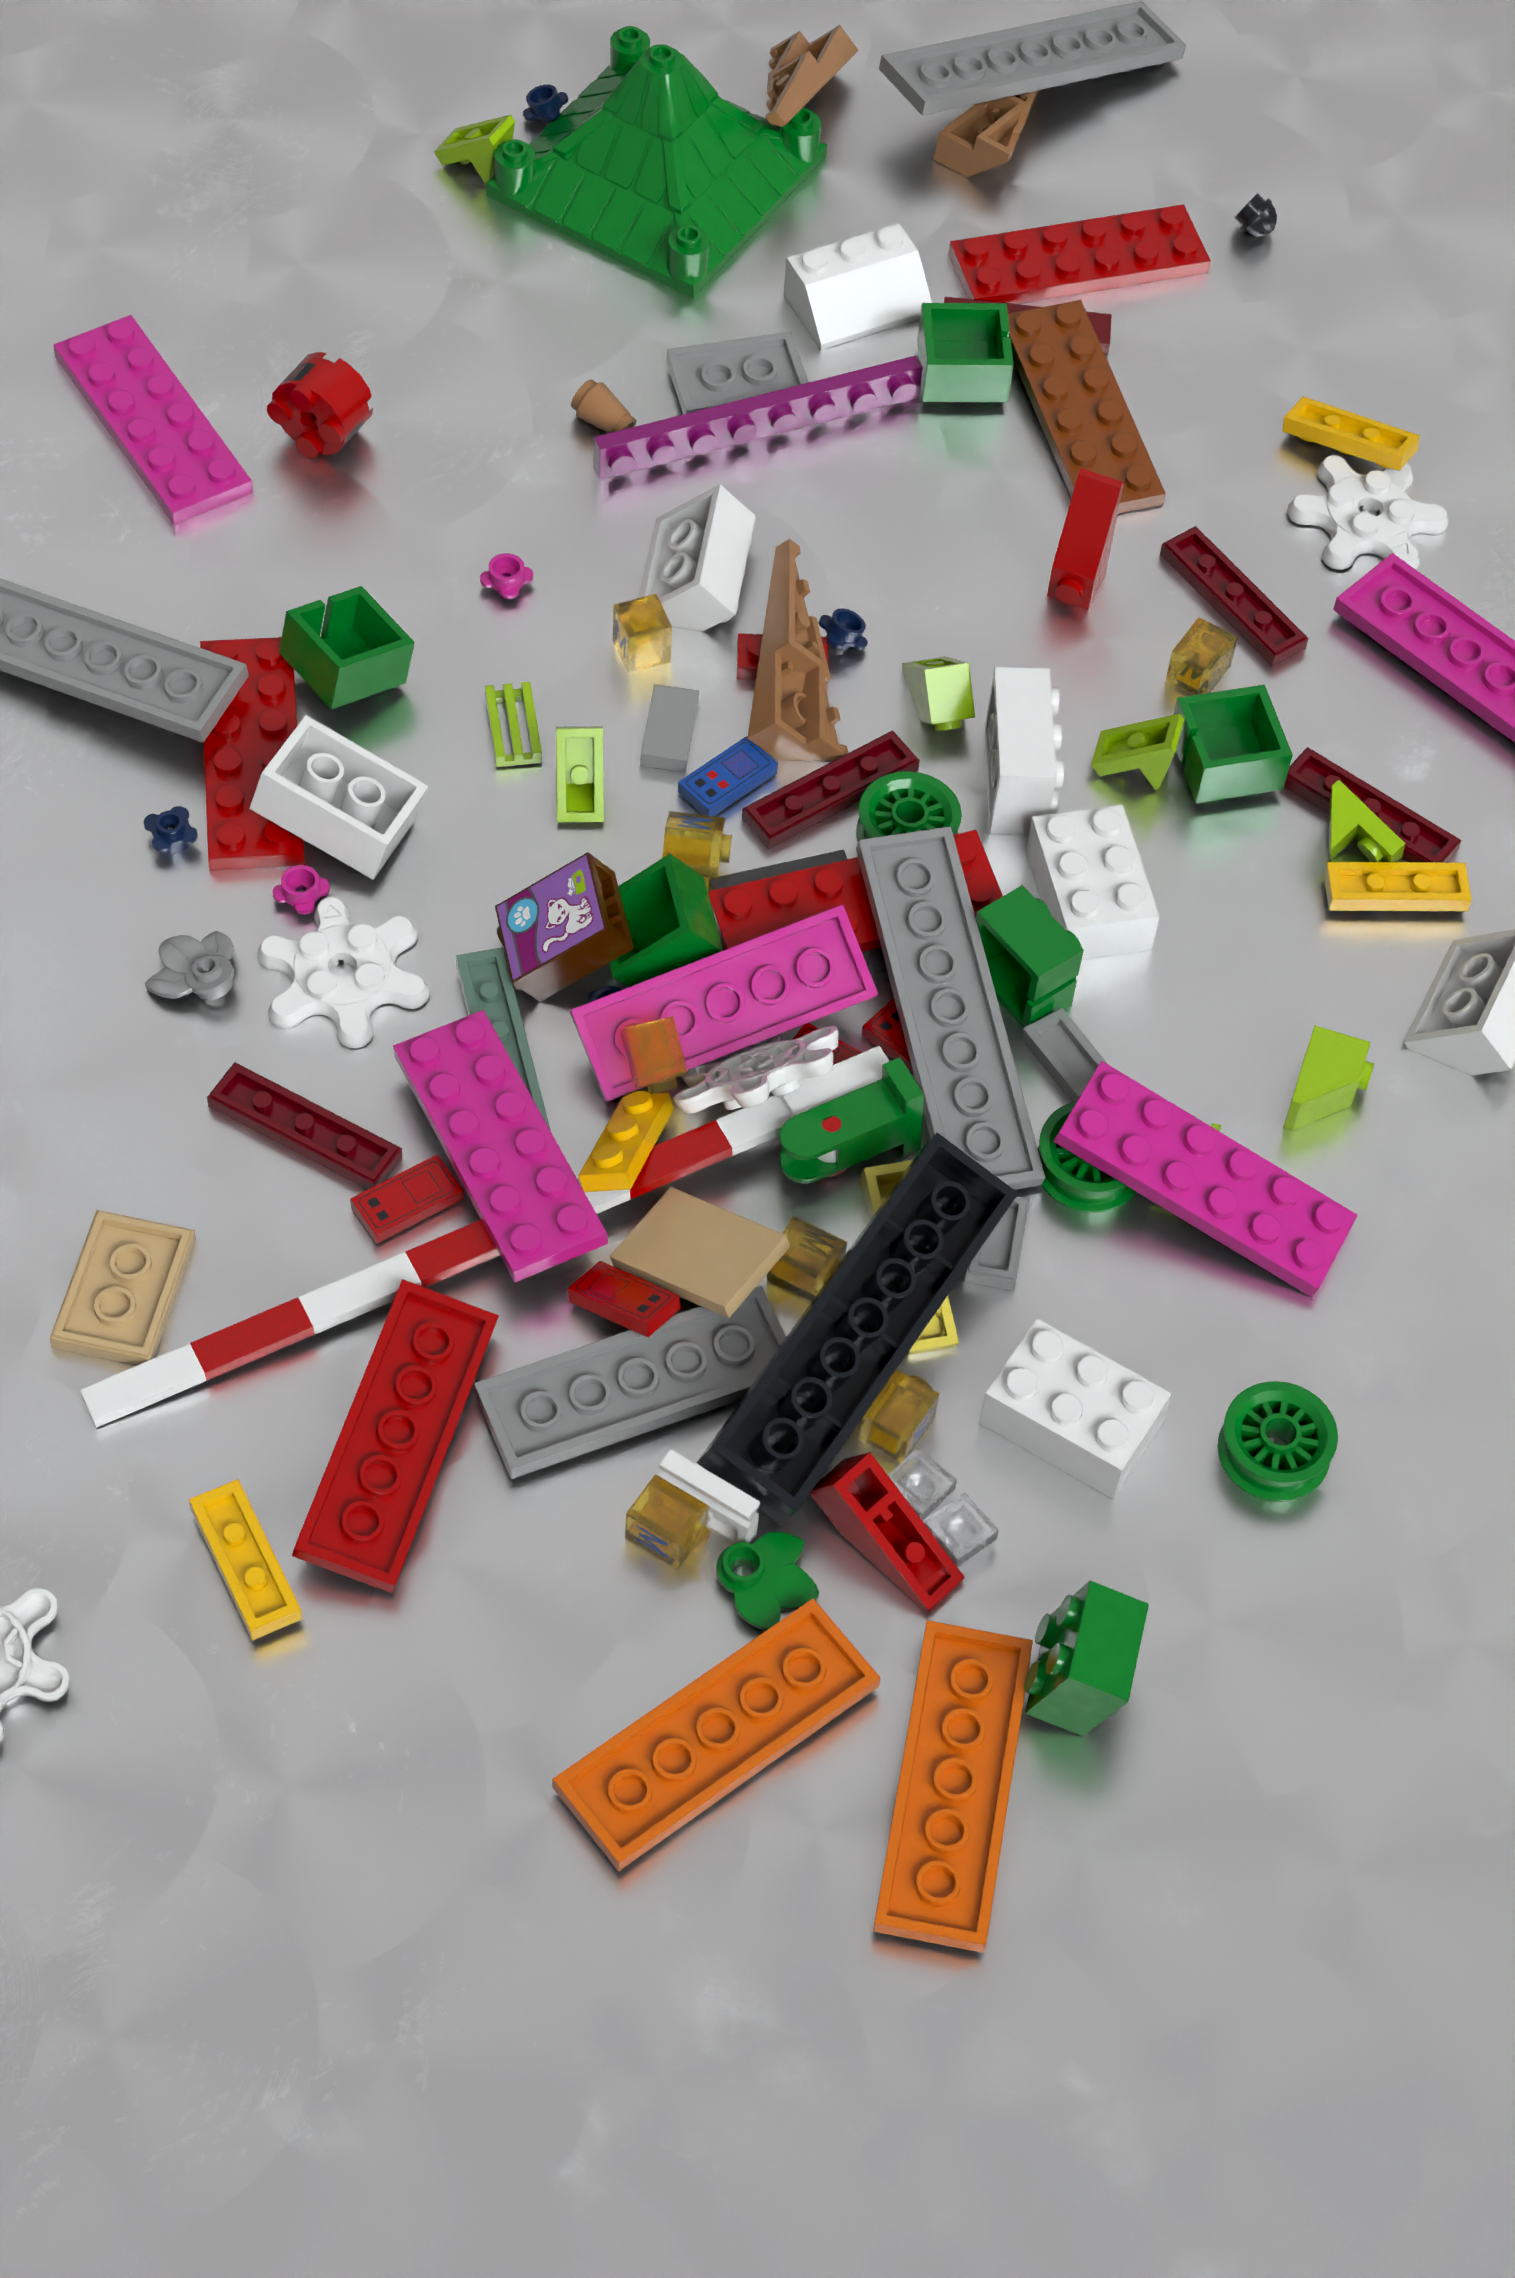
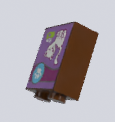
M589 852L495 906L499 923L497 936L504 946L513 987L519 991L523 990L539 1002L634 949L616 874Z

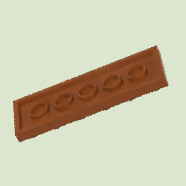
M1076 300L1008 314L1009 337L1011 338L1014 363L1071 498L1079 471L1083 468L1124 482L1118 514L1163 505L1166 493L1082 301Z

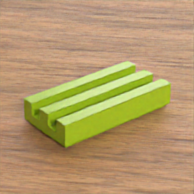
M521 682V688L513 689L512 683L503 684V690L495 691L494 685L485 686V700L496 767L542 763V749L531 683ZM515 702H523L531 751L528 753H523ZM498 703H505L513 754L505 755L497 708Z

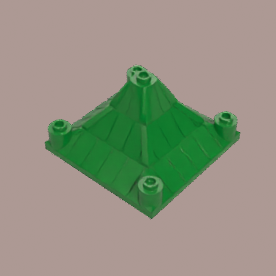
M626 26L615 31L610 37V65L530 144L512 139L497 146L494 151L495 175L486 183V196L694 298L826 158L827 144L820 142L821 119L813 111L802 108L783 127L770 124L766 118L752 114L749 110L728 100H723L718 96V92L703 74L676 49L663 44L650 47V38L647 33L637 27Z

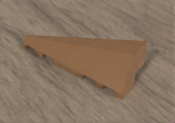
M840 25L811 43L798 31L771 48L769 53L773 59L769 61V66L772 71L768 73L767 94L770 100L766 102L770 112L765 115L770 124L781 127L786 125L859 51Z
M1039 90L973 105L939 132L933 160L966 178L1007 163L1013 154Z
M788 539L776 546L747 739L777 760L832 762L848 754V749L846 745L838 743L834 727L841 720L838 708L829 706L826 684L831 680L817 618L813 616L808 617L804 597L810 593V588L807 580L799 579L795 558L801 553L800 546L791 539Z

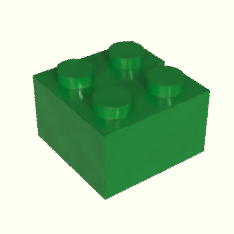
M922 303L917 343L919 361L923 366L921 378L923 402H1008L1013 372L1011 338L1009 337L1007 303Z
M362 586L329 596L327 605L318 600L286 611L279 653L332 710L405 684L415 642Z
M1265 684L1177 698L1174 714L1180 713L1184 718V723L1176 753L1180 763L1185 764L1184 774L1195 803L1283 790L1293 754Z
M668 854L618 886L634 949L611 961L610 968L613 978L628 987L634 986L723 951L704 877L672 854Z
M1021 885L977 911L976 923L997 1000L1024 1028L1061 1008L1065 1010L1072 1006L1077 983L1076 976L1079 974L1084 949L1076 935L1069 930H1065L1052 917L1047 905L1041 899L1034 898Z
M1090 1580L1074 1595H1067L1061 1606L1052 1614L1046 1613L1041 1619L1035 1635V1643L1040 1645L1037 1661L1030 1667L1024 1683V1691L1029 1693L1025 1714L1085 1736L1125 1705L1130 1697L1149 1604Z

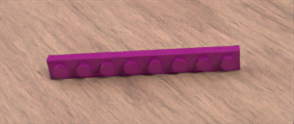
M915 355L594 437L593 468L599 480L656 465H663L694 455L705 454L729 446L744 444L764 437L787 433L799 428L826 423L834 419L865 413L869 410L904 403L919 398L923 366Z

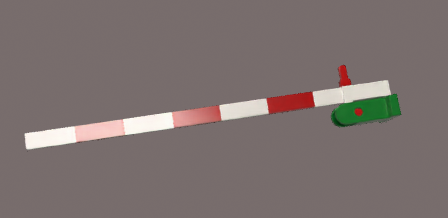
M877 1046L833 1065V1069L824 1075L799 1079L801 1086L793 1092L768 1097L765 1102L759 1105L742 1108L655 1145L630 1190L585 1192L596 1214L778 1136H780V1144L783 1149L780 1154L781 1170L788 1179L796 1183L807 1184L827 1176L840 1175L848 1167L894 1147H897L904 1157L921 1150L924 1093L902 1059L899 1057L889 1061L881 1047ZM478 1220L80 1389L81 1396L96 1428L388 1304L394 1301L402 1279L422 1287H427L500 1256L482 1220Z

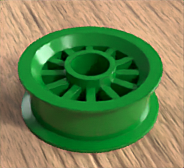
M912 771L887 774L871 783L861 797L859 819L856 827L857 842L861 839L951 827L953 835L958 834L962 817L961 806L954 792L937 778Z
M1076 1102L1060 1107L1048 1117L1040 1133L1038 1152L1045 1175V1180L1041 1185L1043 1189L1061 1205L1080 1212H1106L1128 1202L1136 1191L1053 1142Z
M1263 1382L1245 1389L1231 1402L1218 1437V1456L1227 1476L1246 1493L1267 1501H1292L1310 1494L1324 1480L1337 1449L1338 1430L1334 1417L1328 1407L1309 1390L1288 1382ZM1274 1437L1281 1439L1287 1445L1275 1444L1272 1441H1270L1269 1438Z

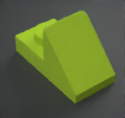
M506 115L455 128L434 153L442 166L460 162L461 165L472 162L486 184L495 175L494 151L498 145L513 139L515 120L512 115Z
M1179 713L1102 730L1091 766L1099 777L1139 768L1152 787L1158 790L1175 755L1184 723L1183 716Z
M603 726L556 727L557 822H604Z
M1340 780L1332 785L1330 795L1329 861L1333 860L1357 838L1359 840L1357 843L1358 848L1370 861L1398 862L1403 856L1405 842Z

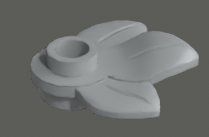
M215 931L208 934L201 942L186 935L174 936L164 940L159 946L158 952L161 962L165 967L145 982L146 988L155 995L170 999L180 998L192 992L205 1000H214L224 996L232 988L234 969L230 959L235 950L231 939L227 935Z

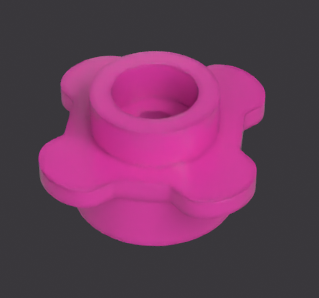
M503 553L493 557L489 562V571H484L480 575V583L483 587H492L505 599L516 598L519 595V589L524 584L530 583L533 580L532 569L525 567L520 557L510 553Z
M296 865L283 873L281 885H276L273 888V898L278 903L286 902L295 907L296 912L299 914H310L315 909L314 904L321 896H326L329 893L330 884L325 878H319L318 873L313 868L305 865Z

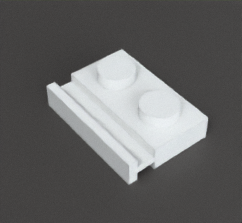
M670 1449L659 1463V1468L662 1471L658 1475L657 1500L731 1545L739 1542L752 1544L757 1535L759 1513L756 1510L760 1506V1501Z

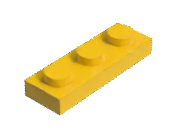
M1304 396L1284 416L1282 429L1283 432L1298 436L1301 440L1315 442L1336 449L1342 454L1353 455L1374 462L1380 467L1392 468L1398 471L1416 453L1420 435Z
M1327 862L1324 870L1329 911H1468L1472 901L1466 863Z
M637 1091L622 1097L578 1175L584 1192L631 1189L674 1110L669 1093L650 1094L647 1091Z
M239 1479L190 1498L191 1512L252 1641L302 1620L301 1608Z

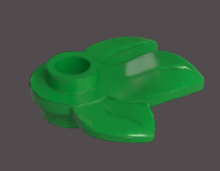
M784 1532L766 1533L753 1544L747 1542L735 1543L727 1547L719 1555L716 1564L718 1581L726 1590L734 1593L737 1613L752 1626L766 1631L780 1621L781 1610H797L814 1598L816 1600L819 1597V1590L812 1578L795 1564L803 1550V1539ZM738 1566H746L752 1573L748 1576H740L735 1574L733 1569Z

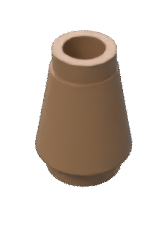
M592 379L586 381L578 389L571 402V407L577 411V418L607 433L635 427L637 422L603 382L597 384Z

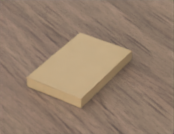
M670 1187L609 1257L614 1267L679 1295V1297L717 1314L730 1318L790 1248L786 1235Z
M96 1210L49 1338L51 1348L132 1365H139L155 1358L196 1241L195 1230Z

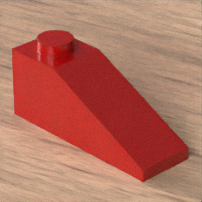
M1083 468L1080 469L1052 565L1048 597L1089 610L1106 574L1124 482Z
M871 1452L843 1459L817 1482L810 1492L812 1498L838 1532L924 1612L930 1611L965 1578Z

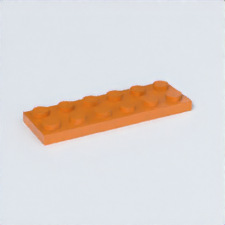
M813 1598L552 1779V1788L619 1872L879 1687L881 1677Z
M930 1620L926 1621L873 1932L984 1953L1024 1703V1683L1029 1670L1033 1640Z

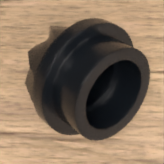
M1257 193L1234 217L1242 225L1239 229L1256 237L1270 234L1277 223V214L1271 203L1272 201L1269 198L1265 201Z

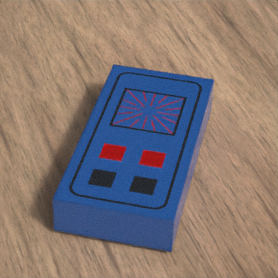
M748 736L678 782V793L706 819H711L777 774L778 763L759 746L747 739Z

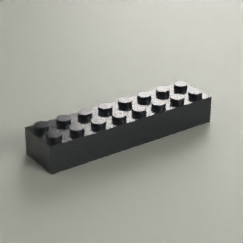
M937 1132L918 1152L696 1463L760 1501L758 1509L779 1525L785 1523L799 1510L1019 1193Z

